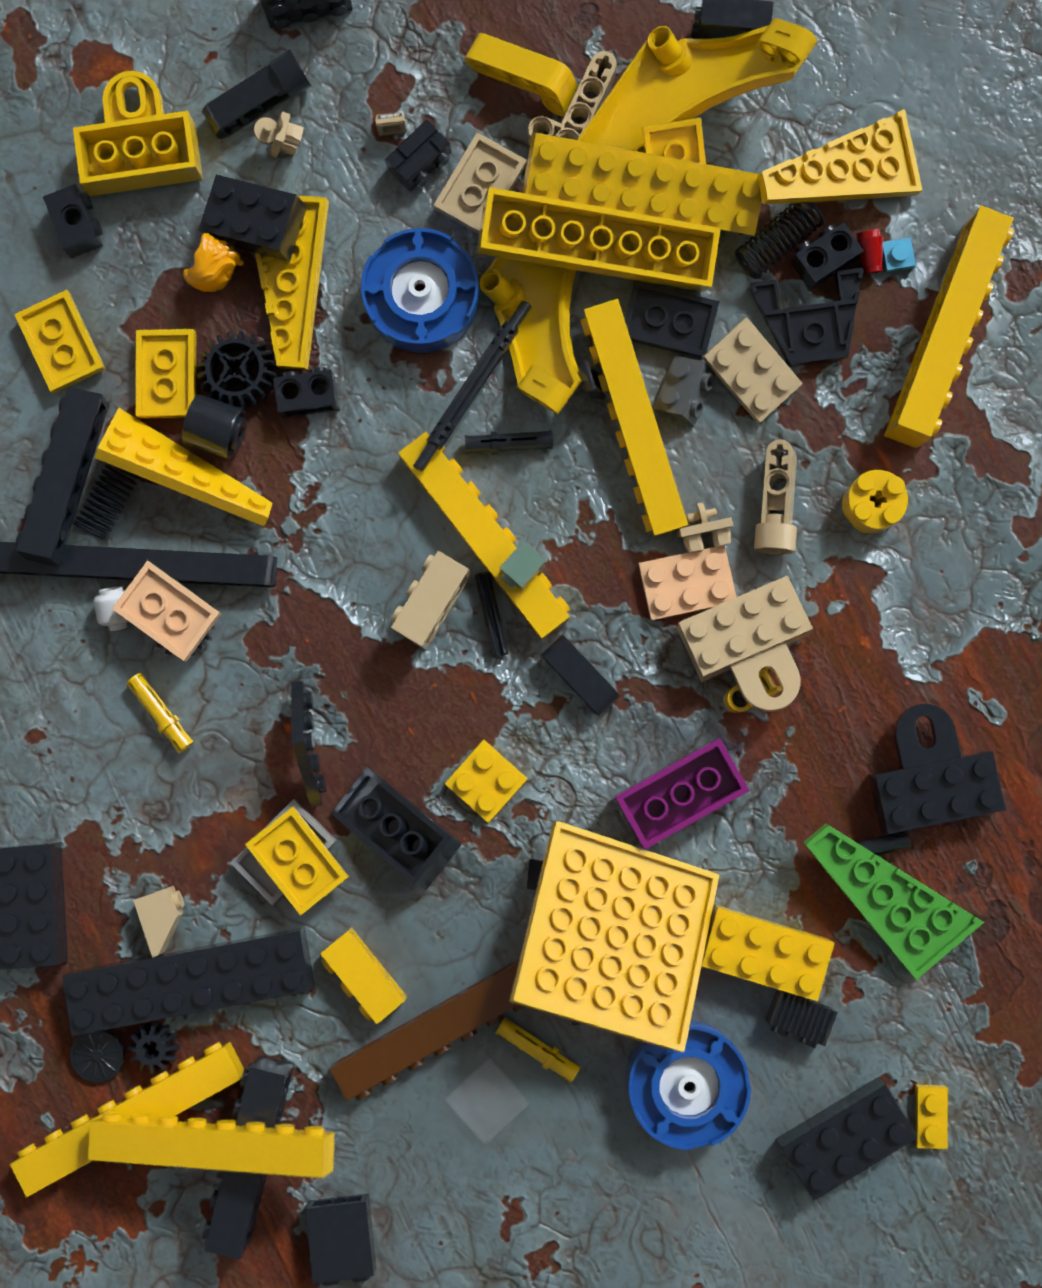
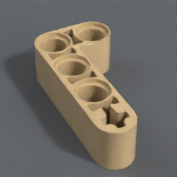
M600 51L592 57L562 123L544 116H538L531 120L528 127L529 145L532 132L536 133L537 131H545L548 135L577 140L605 101L614 82L617 62L613 54L607 51ZM605 68L601 75V80L598 79V71H602ZM587 92H594L598 95V97L590 99L587 98L584 94ZM576 117H582L586 122L576 124L572 120Z

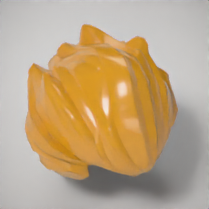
M204 233L200 239V245L193 256L194 265L191 268L185 269L183 275L186 282L195 289L203 292H215L224 288L230 281L235 266H242L244 262L240 259V253L234 251V246H229L227 241L219 240L208 233Z

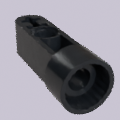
M289 49L270 61L269 65L207 103L202 109V113L216 137L223 139L234 134L287 99H292L310 88L311 84Z

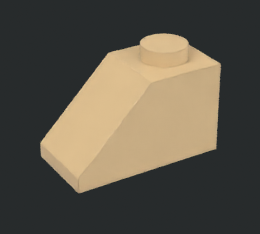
M174 886L133 900L152 957L166 951L183 915L184 900L180 891H176Z

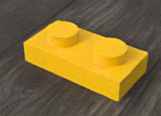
M915 1085V1134L918 1138L914 1140V1145L917 1148L948 1149V1087L945 1085Z

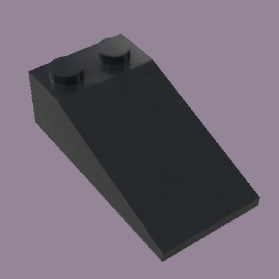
M366 767L331 812L336 819L413 885L425 890L428 889L463 844L446 828L368 767Z

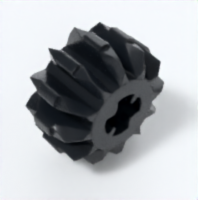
M153 1021L150 1028L143 1024L139 1027L140 1033L134 1032L131 1035V1039L135 1043L129 1045L127 1050L136 1052V1055L130 1059V1062L135 1063L139 1060L141 1062L139 1071H144L148 1066L151 1074H155L158 1068L166 1071L169 1068V1062L174 1063L178 1059L174 1052L178 1051L181 1045L172 1043L178 1036V1033L173 1032L169 1035L167 1033L170 1028L169 1024L163 1025L160 1029L158 1021ZM153 1042L157 1043L156 1053L151 1051L153 1047L151 1043Z

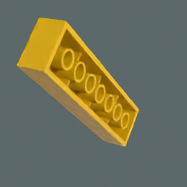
M532 132L522 193L721 228V230L754 236L762 203L757 178L759 174Z
M488 187L484 197L477 253L704 292L712 287L721 228Z
M980 205L964 224L886 429L885 437L917 449L924 442H928L931 436L935 437L942 424V420L938 419L942 408H947L952 397V392L949 391L951 383L958 380L963 365L959 364L962 354L966 355L973 342V338L969 337L973 327L976 328L982 318L983 311L980 310V306L983 300L986 301L993 289L994 284L990 283L993 273L996 274L1002 265L1004 257L1000 253L1003 246H1008L1013 236L1014 230L1010 227L1014 217Z

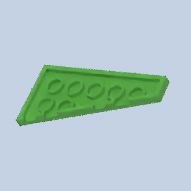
M826 823L803 842L909 974L916 980L984 923Z

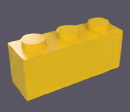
M352 927L320 953L323 957L321 960L323 966L330 974L335 972L342 980L340 983L341 988L350 998L354 996L361 1004L359 1010L368 1021L373 1019L378 1024L405 1002L406 994Z

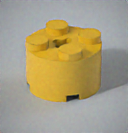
M872 470L860 475L848 486L842 498V511L845 518L848 519L856 530L870 534L884 531L897 523L905 514L908 506V494L904 481L900 477L884 470ZM875 497L876 501L879 502V506L875 507V503L870 501V499Z

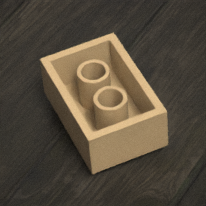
M437 551L435 556L431 554L428 556L421 569L424 571L422 578L419 582L416 580L412 582L406 593L409 599L404 607L400 605L397 607L390 619L393 622L391 628L396 633L424 650L428 648L471 577L468 568L440 551Z

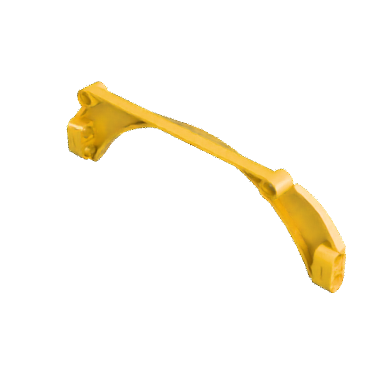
M774 18L765 27L731 37L713 39L684 38L677 41L670 28L667 26L657 27L649 34L641 49L577 140L645 153L642 127L692 119L706 110L738 95L758 88L787 82L798 72L818 43V40L808 29L779 18ZM496 257L487 271L481 276L479 288L495 303L494 311L500 325L502 326L504 322L510 320L522 300L527 301L532 306L518 327V334L509 346L518 384L517 389L533 401L558 415L581 382L573 355L570 336V302L576 270Z

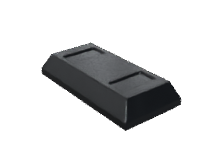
M583 362L578 371L584 391L594 399L604 400L606 396L602 392L599 383V373L589 363Z

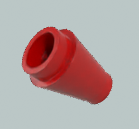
M880 229L857 233V242L864 250L860 260L865 274L881 272L883 236H880Z

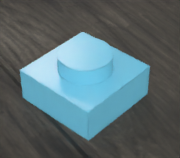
M911 238L883 242L882 261L885 274L914 269L916 263Z

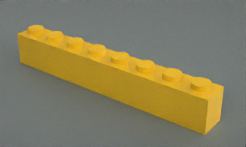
M611 300L584 309L585 318L580 319L585 337L591 335L594 346L589 347L593 363H599L602 374L598 375L602 392L608 391L611 402L607 403L608 412L611 420L617 419L620 428L615 434L620 449L625 447L629 457L624 460L628 475L635 476L637 486L633 487V492L637 504L643 503L646 514L641 516L646 532L652 531L653 537L686 527L688 526L687 518L619 300Z
M424 432L398 452L401 460L487 571L490 572L491 576L539 638L543 640L570 619L567 613L571 610L561 596L557 599L549 590L553 586L543 573L539 576L536 575L523 590L517 586L513 590L500 578L503 575L500 571V566L517 549L513 544L517 539L507 527L502 530L495 521L499 518L490 504L484 506L478 499L481 495L480 491L472 481L468 483L464 481L460 476L463 473L460 465L454 458L448 460L443 454V451L446 449L444 446L441 450L436 451L423 472L413 467V464L428 443L426 439L429 434Z
M216 1042L203 1050L205 1055L195 1060L191 1056L177 1064L179 1070L170 1075L167 1071H164L151 1078L152 1084L142 1089L138 1085L124 1093L123 1095L126 1099L116 1104L114 1100H111L97 1108L99 1112L97 1115L89 1118L85 1114L71 1122L72 1128L62 1133L61 1129L50 1133L44 1137L46 1143L38 1147L32 1143L18 1151L19 1158L12 1162L10 1166L26 1197L93 1161L88 1160L90 1122L102 1118L103 1113L119 1112L121 1113V1118H130L134 1114L149 1115V1120H159V1117L175 1116L241 1080L244 1067L231 1042L222 1046L220 1042Z
M119 1112L103 1113L102 1118L90 1122L88 1160L323 1178L333 1172L335 1132H324V1127L308 1126L305 1127V1130H294V1125L278 1124L275 1125V1128H265V1123L248 1122L246 1126H235L236 1121L219 1120L217 1124H206L207 1119L191 1118L188 1119V1122H178V1117L162 1116L159 1117V1120H149V1115L134 1114L130 1118H121V1113Z

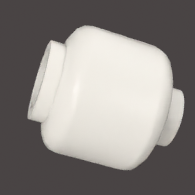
M122 586L99 590V595L93 601L98 624L109 626L110 631L127 628V622H129L112 610L125 591Z

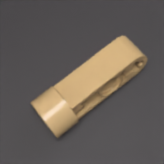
M781 439L770 443L766 450L761 523L756 524L754 551L766 554L787 555L796 552L797 527L792 525L797 455L790 443ZM782 451H785L787 454L782 457L781 464L785 470L780 469V462L776 458V456L781 455ZM781 478L787 480L786 486L782 490H773V484L776 480ZM771 511H784V515L771 514Z

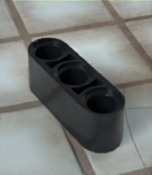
M560 635L540 654L598 716L620 697L619 693L564 635Z

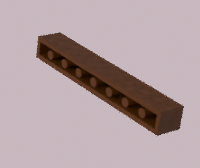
M520 958L334 1062L330 1067V1071L346 1101L353 1097L357 1101L372 1093L371 1087L380 1082L383 1086L391 1083L399 1077L397 1073L405 1068H408L409 1071L416 1069L425 1063L423 1058L433 1052L435 1056H438L451 1048L449 1043L458 1038L461 1041H465L477 1034L476 1028L486 1023L489 1027L504 1018L502 1014L506 1011L513 1009L516 1012L526 1007L509 1002Z

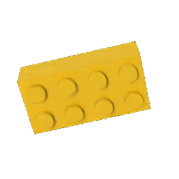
M714 904L701 966L818 1001L834 942L821 936Z

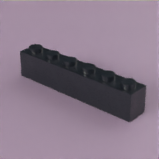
M68 387L66 395L60 399V414L57 423H53L51 427V442L49 448L44 451L42 456L43 467L40 476L36 477L33 484L34 496L31 504H28L25 509L23 530L18 533L16 538V551L26 560L57 567L60 566L109 408L108 402L100 393Z

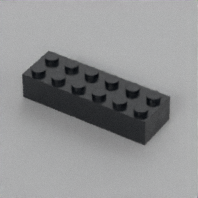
M262 1055L254 1063L250 1062L248 1069H244L240 1082V1087L244 1088V1092L241 1098L236 1100L232 1117L237 1118L235 1126H246L248 1122L265 1123V1128H275V1125L280 1124L295 1063ZM218 1170L217 1178L222 1180L218 1190H214L211 1198L210 1208L214 1209L211 1219L207 1220L203 1230L202 1239L207 1240L204 1251L240 1260L252 1239L267 1174Z

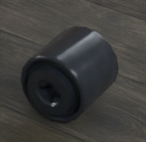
M200 394L195 396L184 419L182 443L186 446L230 459L239 450L245 436L247 427L245 410Z

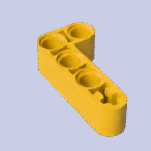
M484 33L477 35L464 58L465 63L478 73L539 95L544 106L558 116H565L578 89L572 71L562 62Z

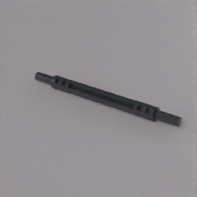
M522 300L510 320L503 323L426 439L427 445L413 464V467L418 471L423 472L436 451L443 448L519 332L518 327L532 307L527 301Z

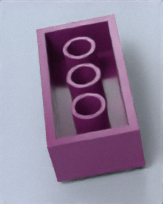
M715 738L614 795V798L640 845L645 850L750 790L721 739Z

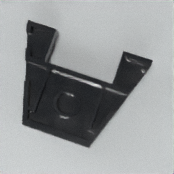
M863 268L841 270L835 273L838 301L781 309L776 279L750 283L749 290L789 367L847 359Z

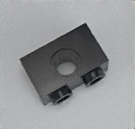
M74 184L43 196L62 249L70 258L103 246L100 236L104 235L98 219L92 218L90 210L93 209V204L87 192L82 193ZM81 216L79 223L71 225L74 217Z

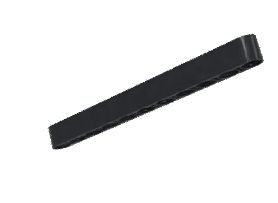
M0 542V574L133 580L144 564L149 561L179 583L276 587L278 557L66 545L60 566L57 567L24 559L16 551V542Z

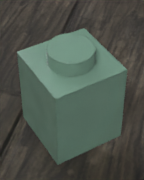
M523 541L500 566V571L503 573L500 578L513 590L516 586L523 590L546 565V560Z

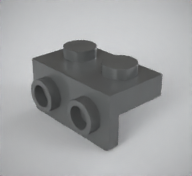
M675 356L654 409L658 413L682 418L688 424L695 425L698 417L703 413L707 394L714 385L715 373L703 361Z

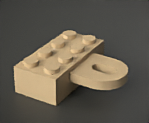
M788 575L678 622V633L701 682L731 670L744 699L752 707L765 712L782 710L789 706L797 696L801 684L800 673L787 645L809 636L813 628ZM768 668L775 673L782 688L780 696L770 697L766 693L759 678V672L762 669Z

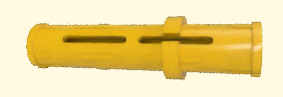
M138 673L126 682V686L134 693L138 701L157 724L159 733L164 734L169 739L178 754L187 750L194 741L180 725V719L177 715L173 716L143 674Z
M507 1017L503 1019L495 1034L503 1037L542 1063V1068L545 1070L551 1069L569 1083L574 1080L581 1066L560 1054L558 1048L555 1046L553 1048L549 1047L510 1021Z

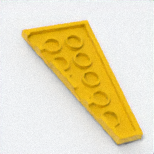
M905 109L887 119L883 118L864 129L860 128L828 142L823 147L816 150L812 149L793 160L789 159L766 169L757 176L763 205L917 196L923 191Z
M298 196L307 209L290 262L255 253L261 287L264 290L266 300V313L269 315L270 334L276 365L280 369L308 371L329 201L326 197Z
M121 408L117 409L94 458L261 526H265L273 504L271 501Z

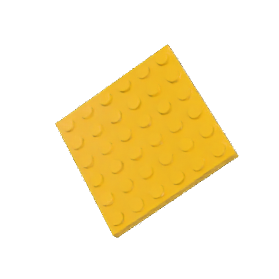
M559 821L553 822L509 1002L672 1051L684 1052L720 874Z

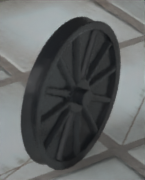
M108 1030L79 1035L70 1050V1061L75 1072L81 1078L94 1083L112 1079L122 1068L125 1059L122 1042L114 1033Z

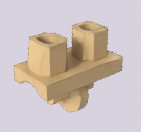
M282 112L277 123L271 118L266 117L256 122L253 130L255 138L262 144H272L268 156L277 158L280 151L294 156L297 147H299L304 127L289 123L291 114Z
M701 502L696 503L697 512L687 514L688 523L699 521V524L677 530L678 539H683L687 553L704 550L701 534L711 532L714 547L730 544V527L734 525L732 517L708 522V518L717 517L716 508L705 510L704 504Z

